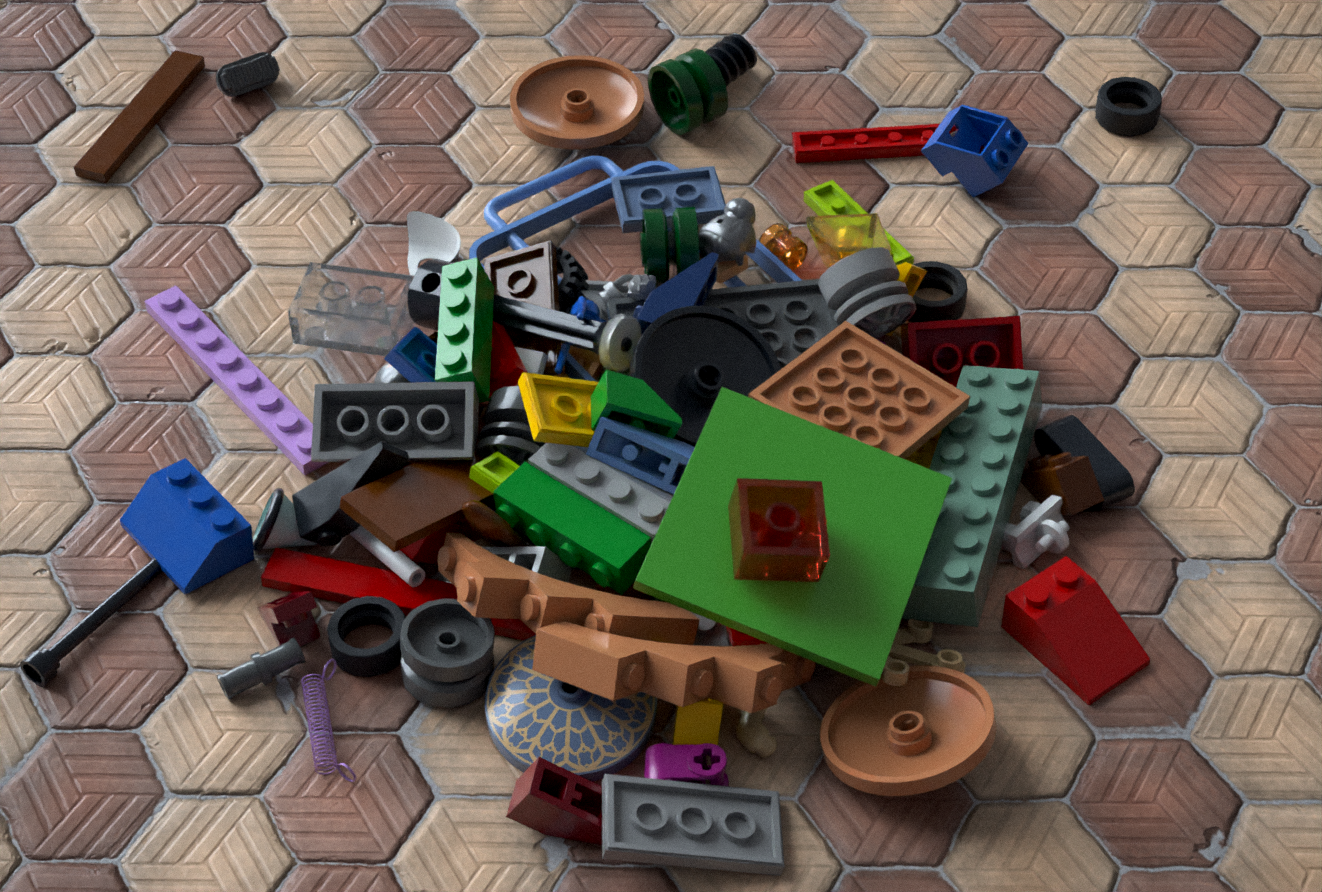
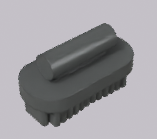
M260 52L219 68L216 74V83L224 95L236 97L272 84L277 80L280 68L275 56L266 52Z

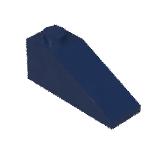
M713 252L650 292L644 305H638L633 314V317L638 320L641 326L642 335L653 321L669 311L687 306H704L717 280L719 254Z

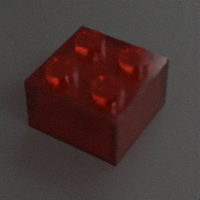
M737 478L728 504L734 580L819 582L830 558L822 481Z

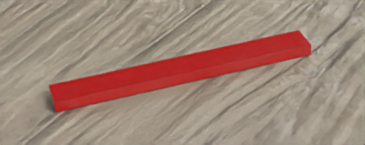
M275 548L261 575L263 587L291 593L294 591H310L315 598L344 604L352 599L365 596L383 597L396 603L405 616H408L413 609L428 601L458 598L457 588L452 583L425 578L419 586L411 587L393 571L281 548ZM490 618L495 629V635L522 641L536 635L520 619Z

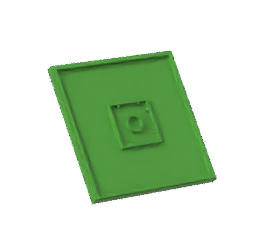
M722 387L637 575L633 588L843 674L877 686L952 478Z

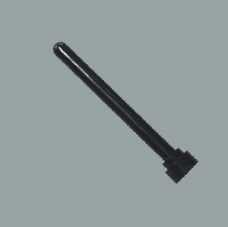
M155 558L150 560L49 649L34 650L20 662V667L25 676L40 687H44L57 675L60 661L162 572L158 561Z

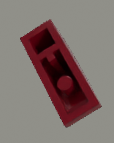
M538 757L516 780L506 817L544 835L602 845V786Z

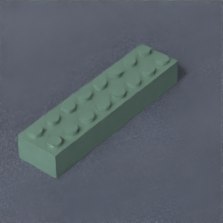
M963 365L956 388L970 396L968 408L942 429L929 467L933 471L951 477L952 480L902 619L978 627L1004 539V532L1009 522L1042 408L1039 371Z

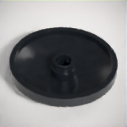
M707 306L681 307L658 317L649 325L639 339L630 363V376L641 379L648 384L682 418V425L673 439L694 447L722 387L748 397L750 392L781 370L774 350L757 329L730 312Z

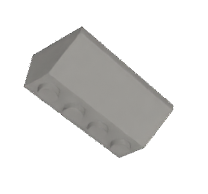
M475 383L315 384L311 460L312 462H348L381 441L408 452V461L473 460L478 439L479 397Z
M545 443L528 459L530 465L651 537V542H653L673 494L586 455L588 447Z

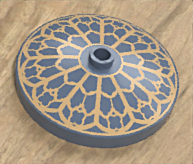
M536 635L515 646L500 660L486 688V723L491 739L498 751L509 763L523 773L538 757H541L593 782L603 779L604 774L613 775L625 768L638 757L649 742L656 723L657 697L638 692L613 701L532 670Z

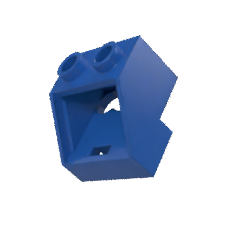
M961 105L947 113L921 151L942 177L952 172L970 195L975 197L1002 184L1029 143L1008 117ZM953 126L957 128L956 131L949 133ZM983 146L984 150L979 154L980 147Z

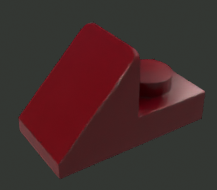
M294 591L257 607L278 646L290 641L292 638H295L299 646H303L320 637L319 629L311 612L312 609L317 608V605L310 591Z

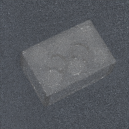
M310 262L288 309L293 344L386 356L412 330L414 325L407 305L408 289L414 276Z

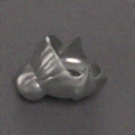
M734 198L726 204L724 215L718 216L703 225L698 234L701 256L705 257L713 252L719 254L718 262L735 260L738 266H742L744 254L746 252L753 254L757 244L755 231L752 226L756 217L754 205L747 199Z

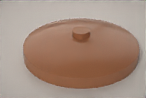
M584 55L558 57L533 66L516 80L510 93L511 116L516 127L524 135L543 145L570 150L596 148L623 138L638 125L644 113V90L637 76L617 62L601 57Z
M916 665L909 666L908 681L905 685H889L882 680L881 674L877 686L859 681L844 691L831 704L823 717L820 727V743L829 769L839 780L848 786L875 795L906 796L944 787L972 771L990 751L995 740L997 723L992 700L985 688L975 679L962 672L945 667Z

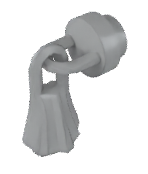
M647 274L622 275L614 282L609 281L602 286L604 290L599 295L605 304L607 299L625 297L647 300L650 292L655 289L656 277ZM628 282L627 287L629 290L622 296L617 288Z

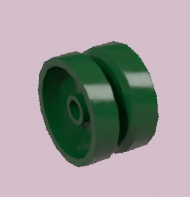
M695 48L677 56L675 60L669 59L651 67L648 74V89L651 101L657 115L673 133L684 134L699 127L701 123L706 124L725 115L728 109L726 84L720 69L705 51Z
M683 207L674 210L672 214V231L667 229L666 214L662 208L642 210V233H640L641 266L644 267V274L656 277L655 289L669 280V266H673L674 276L699 261L698 225L695 207Z

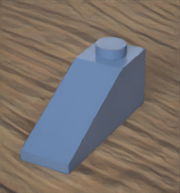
M602 416L586 455L674 495L695 447L685 442Z

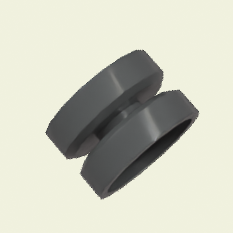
M444 598L428 601L413 609L403 621L400 633V650L402 653L401 677L405 689L421 702L431 706L446 708L467 705L483 696L494 671L495 629L491 619L474 617L457 599Z

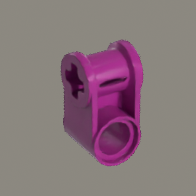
M711 743L693 745L655 744L646 750L644 778L706 784L705 780L710 779V785L729 786L728 775L725 772L727 766L726 753L721 747ZM707 755L710 756L711 765H707Z

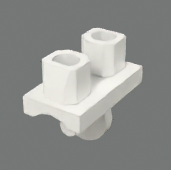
M1051 495L1042 504L1030 500L1022 507L1020 513L1021 522L1017 526L1007 523L1001 549L1011 552L1014 566L1025 569L1046 550L1059 554L1068 547L1069 538L1066 532L1070 527L1061 515V506L1063 504L1061 497Z

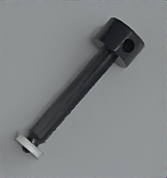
M432 259L426 261L418 268L409 286L407 299L409 315L415 324L438 331L442 266L452 264V262ZM494 295L493 321L504 326V328L595 352L599 355L603 367L608 370L613 369L620 373L630 368L633 351L642 336L641 326L636 318L632 316L627 317L621 313L614 315L608 322L603 323L587 318L578 320L575 315Z

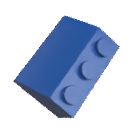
M186 458L151 474L120 519V525L151 559L155 558L158 561L161 570L184 595L254 560L251 524Z

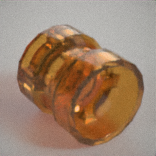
M776 223L771 225L763 232L759 239V242L791 271L797 269L807 257L808 246L799 237L793 236L792 232L784 224Z

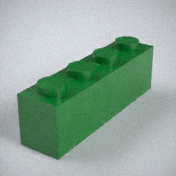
M478 257L442 266L435 381L474 382L479 403L489 401L494 286Z
M524 462L493 491L496 513L506 520L512 528L528 536L536 546H546L568 566L578 567L591 575L593 580L599 585L610 587L621 595L635 582L652 544L651 537L527 462Z

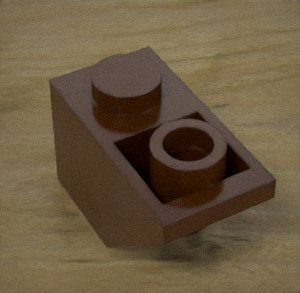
M1065 452L1051 457L1048 453L1029 460V467L1023 470L1020 482L1040 504L1051 495L1062 498V516L1074 515L1104 501L1088 456L1072 457L1070 452Z

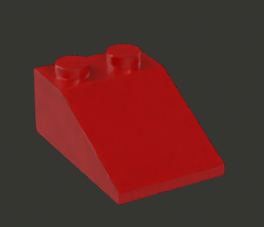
M1067 556L1005 596L1001 627L1088 705H1091L1150 664V657L1096 580Z

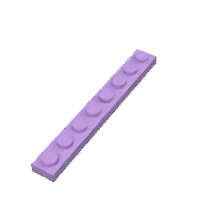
M177 286L145 300L147 312L304 475L329 463L312 462L313 424Z

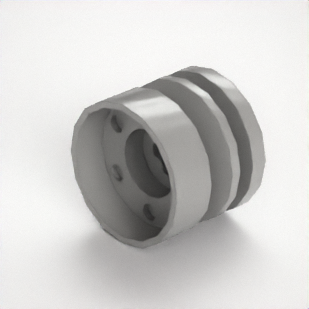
M882 247L865 249L841 259L827 269L818 281L819 289L829 309L837 311L834 315L837 326L847 321L875 339L903 325L913 316L917 309L912 296L908 295L909 292L906 284L897 281L900 276L899 270L889 250Z

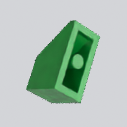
M606 369L591 395V429L593 431L596 430L602 416L670 438L675 437L682 425V418L648 384L638 378Z

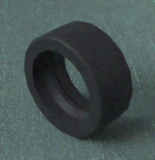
M1136 77L1113 78L1103 83L1098 90L1095 118L1103 128L1118 135L1136 136L1145 134L1153 130L1159 121L1162 95L1157 87L1148 81ZM1121 102L1132 103L1143 109L1126 110L1114 104Z
M925 261L914 264L927 271L917 290L935 288L945 291L951 297L941 301H929L919 298L914 294L913 300L917 309L908 321L914 323L958 320L961 318L966 308L968 291L967 281L963 274L953 266L937 261Z
M365 596L352 599L341 605L330 617L327 627L332 658L336 660L339 668L353 676L373 677L383 675L398 667L402 657L400 633L403 621L405 620L404 612L396 603L383 597ZM369 624L382 625L393 631V635L388 641L378 647L368 649L354 648L344 642L345 637L360 626Z

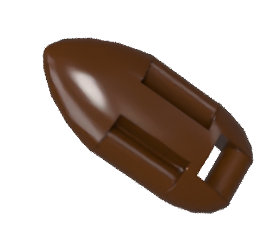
M468 500L463 503L462 510L470 527L491 547H530L529 542L523 539L506 520L483 503L476 500Z

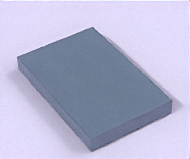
M715 166L611 178V188L623 233L642 231L643 209L662 208L666 214L667 228H672V214L676 208L695 207L697 225L707 224L710 220L724 215L726 203Z

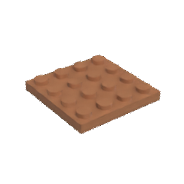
M844 321L748 395L749 398L903 459L911 456L966 410L970 400V396L847 321Z

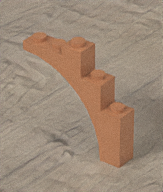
M446 532L444 545L438 552V571L457 588V601L474 617L520 619L535 634L538 628L567 621L589 629L623 637L682 645L694 644L700 619L686 609L668 602L620 596L560 581L505 560L477 545L462 533Z
M562 621L536 630L532 670L613 701L638 692L649 694L681 707L711 698L752 714L776 705L782 691L811 681L816 662L769 643L746 646H695L662 643L623 637Z

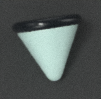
M276 488L272 492L253 537V550L258 552L262 549L316 545L317 543L300 538L294 505L284 494L283 489Z

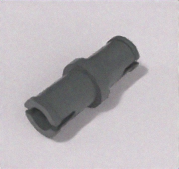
M292 638L290 641L261 655L259 652L250 655L251 660L216 676L226 698L230 700L233 696L260 683H263L265 686L273 682L272 677L306 661L295 638Z

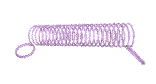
M330 659L324 666L322 676L310 674L304 676L301 680L316 773L323 775L332 773L337 768L338 772L346 780L354 782L356 776L353 770L344 763L338 764L336 759L324 680L331 679L337 666L336 660ZM334 661L333 671L326 679L325 670L329 663ZM311 675H316L322 678V680L320 678H309L304 680L305 682L310 679H318L320 680V682L312 681L304 684L303 679L305 677ZM310 683H318V684L311 685V686L307 685V684H310ZM309 687H318L315 689H307ZM319 690L315 693H308L309 691ZM312 694H319V695L314 696V697H310V696H309V695H312ZM318 701H320V703H317V704H310V703H312V702H318ZM321 705L317 708H310L312 706ZM322 709L320 711L312 712V710ZM324 724L320 727H314L315 725ZM331 764H334L332 767H330V768H328V769H318V768H317L318 766L324 767V766H329V765H331ZM340 765L346 767L351 772L354 780L342 773ZM336 766L334 770L328 773L317 772V770H329Z

